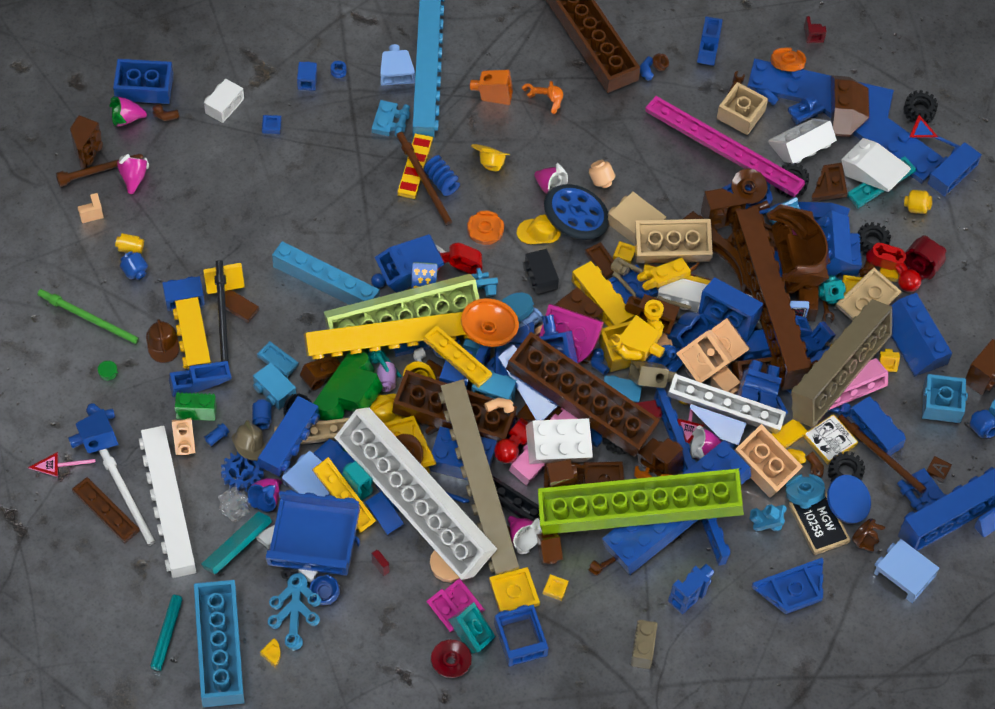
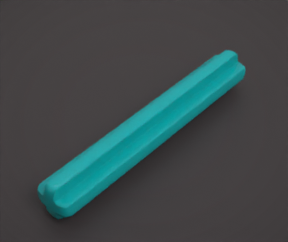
M174 594L171 596L150 666L152 670H162L183 601L180 595Z

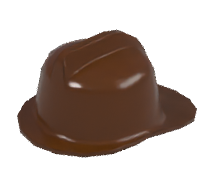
M157 319V322L151 325L146 333L148 351L155 361L168 363L174 360L179 353L177 332L169 323Z

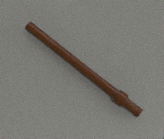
M403 132L397 133L396 136L402 145L401 149L410 159L445 225L451 224L452 220L417 159L411 142L407 141Z
M842 414L837 418L853 436H856L921 494L926 491L927 488L860 431V427L857 424L851 423Z

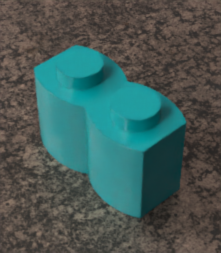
M357 461L348 463L343 468L342 476L363 502L372 495L373 487L371 485L373 479Z

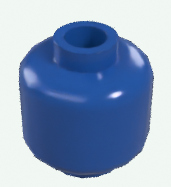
M131 251L120 259V268L128 279L136 278L140 280L147 274L145 271L148 268V264L140 253H133Z
M988 410L976 411L971 416L970 427L979 437L991 438L995 436V416Z

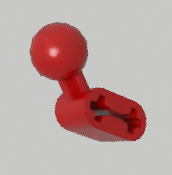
M453 243L449 247V252L441 253L439 251L444 263L449 262L451 266L469 274H476V268H481L482 271V253L477 249L462 243Z
M876 243L867 252L866 259L870 264L897 271L899 274L898 285L903 291L910 293L920 288L921 276L916 270L908 269L904 264L906 254L902 249L884 243Z
M522 417L509 431L508 434L511 437L509 439H502L495 445V457L502 463L515 461L519 454V444L524 446L527 442L526 425L528 422Z

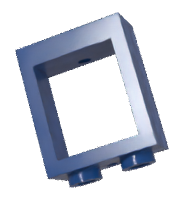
M522 605L512 611L503 610L494 616V625L508 667L548 656L549 648L534 605ZM530 619L537 643L510 651L502 626Z

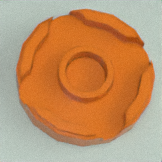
M785 47L774 50L770 61L777 69L798 71L805 67L806 56L800 50L795 52L792 51V48Z
M479 211L476 215H472L469 218L467 232L474 242L482 245H491L502 238L504 222L495 212Z

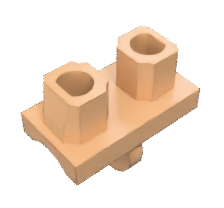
M192 418L172 420L176 455L195 453Z

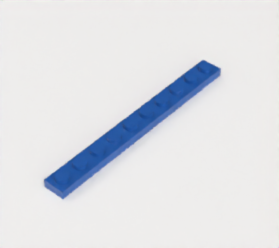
M657 388L654 400L657 407L660 406L662 421L669 439L673 442H678L683 448L682 473H684L696 461L690 455V445L688 442H685L684 430L682 426H679L677 412L671 406V397L667 396L665 388ZM717 518L701 519L718 566L726 564L730 556V548L724 542L723 530L718 526Z

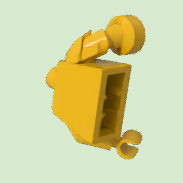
M649 300L644 307L647 323L635 315L621 336L618 334L610 336L613 340L608 341V347H615V350L625 360H640L643 362L646 361L650 354L660 358L665 351L664 347L657 344L664 328V324L659 321V318L663 315V304L658 300Z

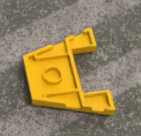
M414 416L384 423L395 436L411 434L419 440L423 449V459L421 462L423 467L436 465L433 454Z

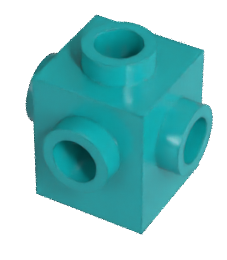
M830 275L829 279L818 285L819 298L828 304L837 303L838 299H844L845 284L841 279L836 278L835 275Z

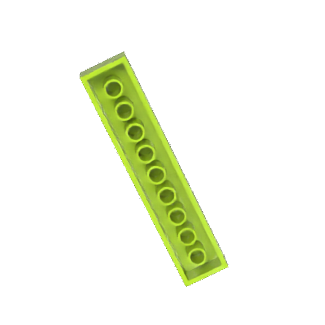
M739 469L538 488L540 527L543 535L744 515Z

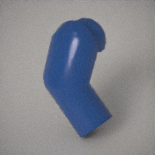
M769 89L755 90V92L768 98V101L773 106L779 100Z
M91 403L87 406L86 412L90 416L101 409L96 404ZM113 408L104 410L108 419L115 418Z

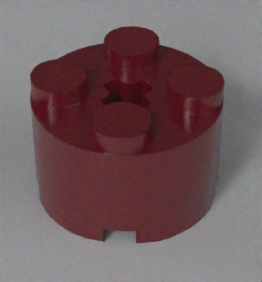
M923 235L917 238L906 250L904 263L908 269L916 270L922 280L924 278L930 280L945 263L946 249L928 236Z

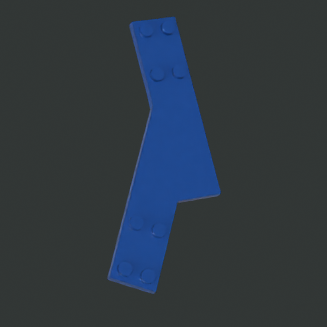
M754 58L747 86L753 91L769 89L776 97L796 102H802L804 97L811 98L816 96L819 103L825 107L823 113L831 118L830 75L804 69L783 71L775 68L771 62ZM861 83L869 89V119L853 135L860 140L865 138L879 143L899 159L905 156L916 168V172L910 176L920 184L924 183L930 177L928 176L930 171L934 167L940 166L943 157L917 138H910L909 132L888 118L894 90Z

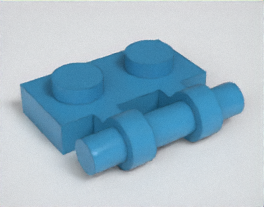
M380 100L372 125V133L389 136L391 131H395L394 135L396 136L399 132H405V123L410 116V106L404 104L401 110H397L398 103ZM395 118L399 119L397 123H394Z

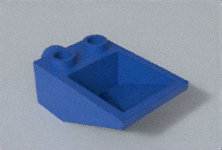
M428 234L392 246L377 255L375 259L382 274L377 273L373 275L371 283L376 288H382L387 283L397 293L411 286L414 262L437 264V269L443 266L445 263L431 235Z

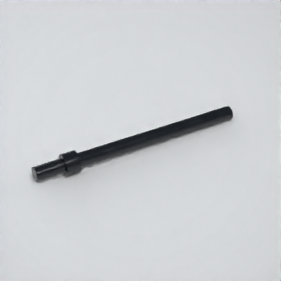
M218 260L215 261L216 276H214L215 285H217L221 362L228 361L229 365L224 286L226 284V275H224L223 261Z

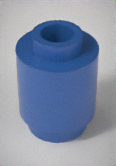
M264 399L257 400L252 405V423L261 430L268 429L272 423V404Z

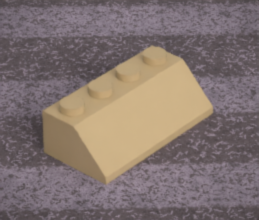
M711 219L635 221L636 263H668L679 258H683L685 262L711 261L713 255Z

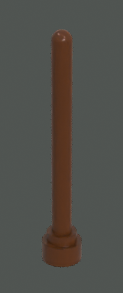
M142 154L130 156L131 158L143 159ZM119 159L71 173L57 172L58 184L60 187L66 186L67 183H70V180L116 168Z

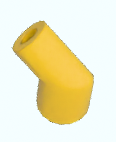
M792 448L787 449L800 464L806 462V454L803 451Z

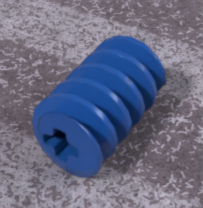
M440 155L434 156L424 165L426 175H428L444 196L453 194L460 187V183L457 182L459 177L454 175V171L450 170L449 165H446V162L442 160Z

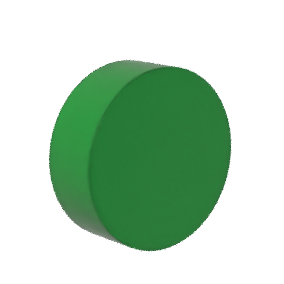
M112 361L100 363L98 366L99 377L106 381L114 379L118 374L116 364Z

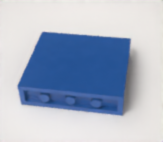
M292 490L279 491L280 503L270 551L267 550L266 554L267 564L269 566L348 576L360 513L359 501L349 497L339 499L332 495H325L323 497L317 496L314 493L300 494Z

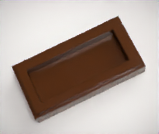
M600 242L585 249L586 256L595 266L600 268L603 277L606 280L613 277L614 271L611 270V265L614 259Z
M232 290L225 291L226 310L249 323L259 311V306Z

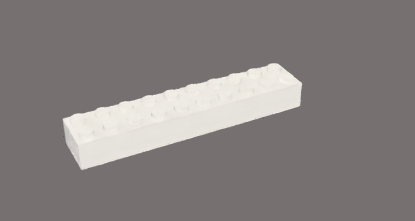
M370 408L355 410L334 438L372 477L374 483L461 580L474 577L497 548Z

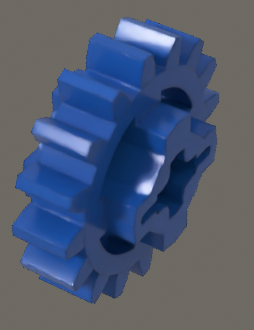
M238 451L237 455L230 453V459L225 458V464L221 465V477L224 478V484H229V489L231 490L236 487L237 492H240L241 488H244V491L247 492L248 487L261 480L260 478H264V469L259 467L258 460L246 459Z

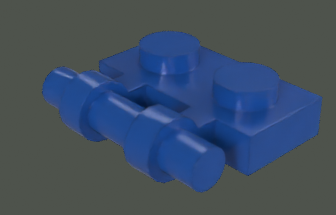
M925 468L912 474L927 488L924 493L921 494L910 483L906 484L903 479L897 483L901 494L908 498L911 502V507L917 511L928 502L932 504L939 496L944 494ZM913 491H916L920 498H917Z

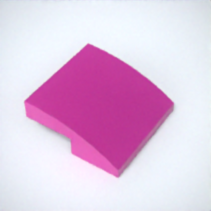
M460 578L445 590L441 589L426 601L450 632L455 630L448 619L474 602L481 613L485 611Z

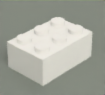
M589 418L535 420L526 425L529 464L553 463L571 459V462H585L593 458Z

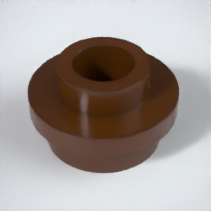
M655 54L653 66L658 71L665 70L669 65L668 57L665 54Z

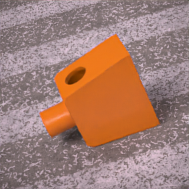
M482 71L480 80L470 81V90L480 91L481 100L510 105L513 94L510 71Z

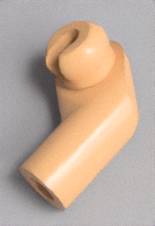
M496 398L484 403L487 412L497 408H504L505 413L514 411V403L510 399Z

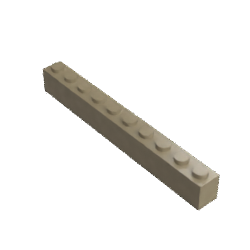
M464 380L441 385L442 392L438 393L441 404H446L447 410L444 411L446 421L451 422L453 428L449 431L452 441L456 440L458 445L455 448L457 459H462L464 465L460 469L463 478L467 477L469 485H466L468 496H473L474 504H471L474 516H479L480 523H477V527L497 548L491 556V561H488L490 571L499 575L518 570V561Z

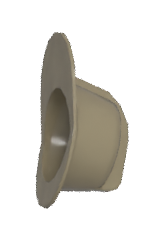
M246 420L244 425L239 426L236 433L231 437L238 453L249 460L257 461L265 448L262 430L258 426L252 425L249 420Z

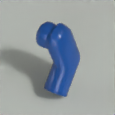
M650 56L640 65V74L647 81L651 80L654 76L650 68L653 64V58Z
M596 348L593 352L591 365L605 376L609 373L610 368L603 363L604 351L601 348Z

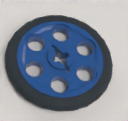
M562 184L552 188L545 196L544 210L548 220L565 235L575 239L592 240L606 232L609 226L608 210L602 200L590 190L578 185ZM561 197H566L568 201L562 200ZM578 198L584 199L585 202L579 201ZM556 208L561 209L564 213H559ZM589 210L595 211L597 215L591 214ZM568 221L575 223L576 226H571ZM585 222L590 223L593 227H588Z

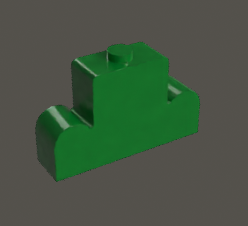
M350 351L313 403L319 407L320 420L342 419L344 410L355 412L356 409L370 408L377 399L378 394L383 389V385L377 373H374V366L365 352L350 354Z

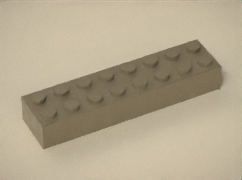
M872 299L862 308L860 314L853 318L852 323L843 330L840 337L833 341L832 346L823 353L821 359L813 364L812 369L803 376L801 382L793 387L791 391L793 420L810 427H814L891 337L892 306Z

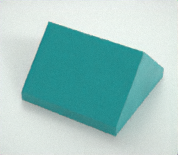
M474 602L448 619L462 643L469 648L471 654L481 651L496 637Z

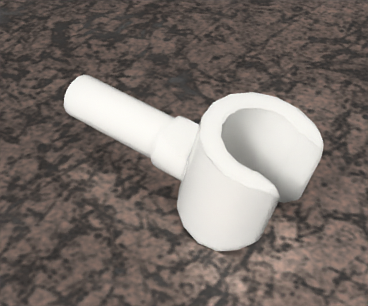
M420 347L414 351L413 358L415 361L422 362L421 359L425 358L426 354L424 349Z

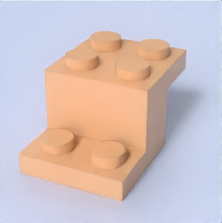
M726 318L677 352V355L694 379L702 383L750 350V348L731 321Z

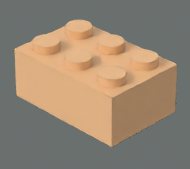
M762 424L734 450L750 466V478L769 498L777 493L803 467Z

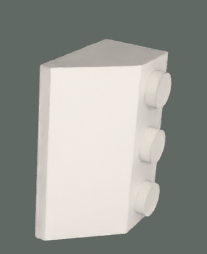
M810 118L769 139L768 143L783 162L798 164L803 158L815 155L816 151L830 147L831 143L837 141L830 121Z

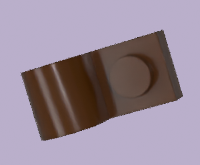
M331 356L306 363L300 372V377L310 390L315 391L324 385L327 378L332 377L341 363L336 357Z

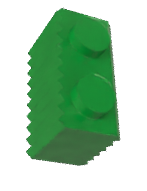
M176 393V419L216 420L217 404L214 393L212 395L210 393L208 395L206 393Z

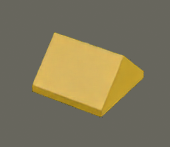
M241 263L223 266L224 275H226L225 291L245 287ZM216 267L203 270L207 294L217 293V285H215L214 280Z

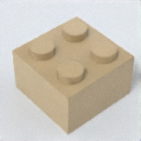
M737 82L719 105L717 119L748 135L766 111L768 98Z

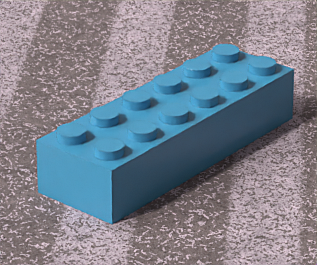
M235 580L195 583L194 596L202 706L204 708L244 704Z

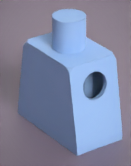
M390 45L389 51L382 53L381 86L415 83V70L407 50H400L399 45Z

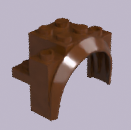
M783 204L768 212V219L777 221L771 227L783 272L782 278L785 281L787 292L794 293L804 285L817 287L829 279L826 267L830 263L828 244L822 228L814 220L813 212Z

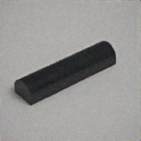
M492 475L502 507L519 518H527L532 521L538 518L540 520L538 504Z

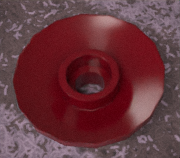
M448 639L441 641L431 653L433 669L445 678L460 677L471 666L472 656L470 650L464 643L458 640ZM453 659L455 663L449 664L447 661Z

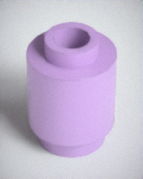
M385 362L389 368V372H386L380 363L377 368V375L383 385L381 391L390 392L396 387L395 365L391 362Z

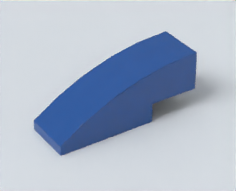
M705 17L697 63L715 65L723 19Z
M228 361L193 365L189 366V370L171 372L169 374V384L172 397H176L177 392H199L231 380L232 377Z

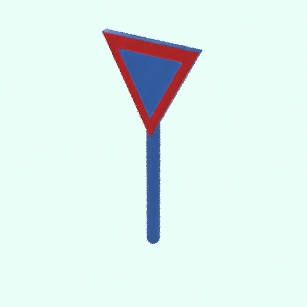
M918 115L910 133V138H935L950 146H959L937 136L924 119Z

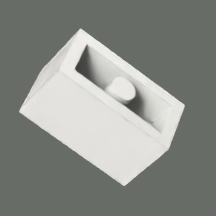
M225 79L216 86L215 91L211 95L206 97L204 101L205 113L224 123L244 100L243 88Z

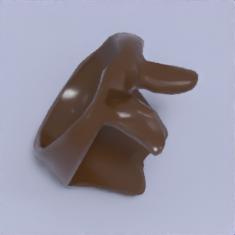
M870 518L857 529L852 537V541L858 548L873 552L874 545L879 543L878 534L873 528L884 530L885 526L876 524V520Z

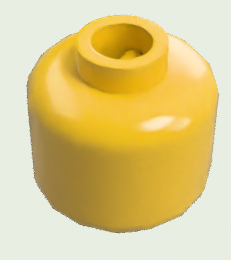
M911 190L909 196H905L904 206L908 207L910 213L926 214L928 210H931L932 196L929 195L928 191Z

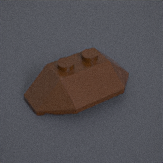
M831 75V125L835 136L850 137L869 119V89L851 77Z

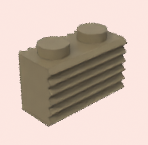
M645 620L637 621L630 664L632 667L651 669L658 623Z

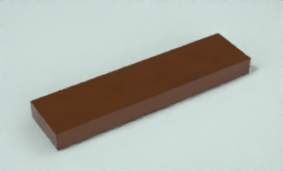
M88 477L72 488V492L124 544L140 532L139 528Z

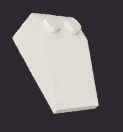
M862 138L841 159L846 177L887 192L911 170L907 164L879 143Z

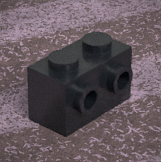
M547 248L525 254L523 268L525 273L528 272L530 287L535 289L536 294L558 289L559 278Z

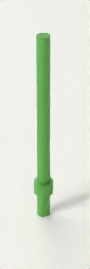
M43 289L38 291L37 295L48 300L51 305L55 307L60 306L133 344L138 343L139 337L63 300L61 296L55 293L51 294Z

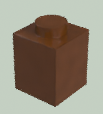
M558 533L536 534L539 557L543 563L554 564L558 560L563 559L561 540Z

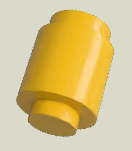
M121 233V236L116 238L115 247H118L119 252L128 253L133 251V253L138 252L141 254L144 247V239H140L139 236Z

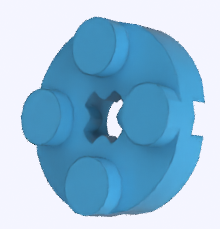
M802 474L793 476L786 484V498L792 503L800 505L803 509L810 508L811 505L820 502L826 496L824 481L813 474H809V477H803Z

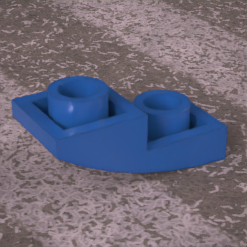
M382 491L365 501V504L374 518L377 519L386 535L404 524Z

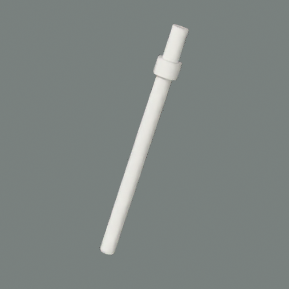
M107 449L99 450L106 470L110 471L148 546L153 545L155 540L116 468L117 463L115 459L110 456Z

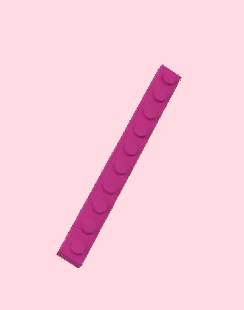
M655 96L645 108L648 114L740 167L757 170L765 177L766 182L792 197H795L805 185L803 179L658 96Z

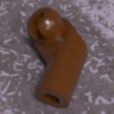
M429 359L426 364L433 370L436 380H439L443 367Z

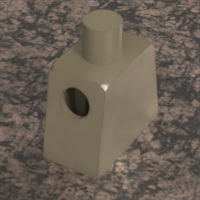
M631 360L628 378L637 385L665 388L667 383H671L674 374L677 373L669 371L663 364Z

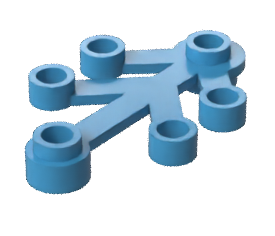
M301 573L293 574L288 579V587L279 596H273L269 600L270 606L278 610L283 606V602L292 595V600L277 615H272L268 618V625L273 629L279 628L281 623L291 613L289 634L285 637V645L293 651L300 649L303 644V639L298 634L299 612L306 617L307 623L311 626H316L320 621L319 616L315 612H311L300 601L302 593L307 597V601L311 606L317 607L321 603L320 596L313 593L307 587V578ZM317 597V600L312 602V599ZM279 600L278 604L274 605V602ZM315 616V620L310 622V619Z

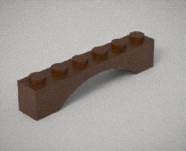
M692 211L683 219L704 218L701 215H698L697 213ZM711 227L712 252L719 255L732 267L737 275L740 290L752 296L738 250L731 245L729 240L724 239L714 227Z

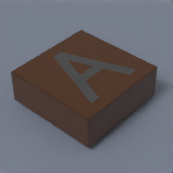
M934 456L927 472L931 477L944 482L952 464Z

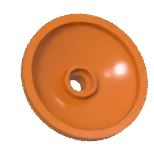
M484 298L475 300L465 307L461 316V326L465 334L471 340L483 346H503L515 338L519 328L518 317L514 310L496 299Z

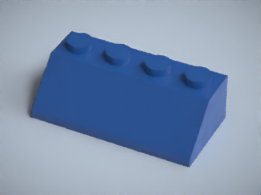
M914 293L905 296L892 304L891 337L914 377L948 365L952 351L918 294Z

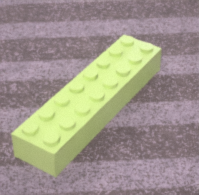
M471 274L324 311L327 329L329 330L463 312L468 304L479 299L475 278Z

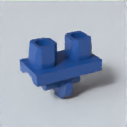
M816 96L811 98L804 97L802 102L788 108V112L792 116L791 119L796 125L809 118H815L818 114L825 111V107L819 103Z

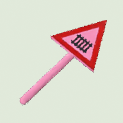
M691 409L688 421L677 419L679 426H682L684 430L685 442L688 443L694 437L692 433L699 425L704 426L692 422L693 411Z
M57 452L28 467V469L58 477V467L95 463V459L58 463Z

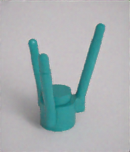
M369 348L365 349L371 362L374 364L380 362L385 371L389 372L385 361H391L386 356L384 350L370 352ZM396 368V375L401 378L402 375Z

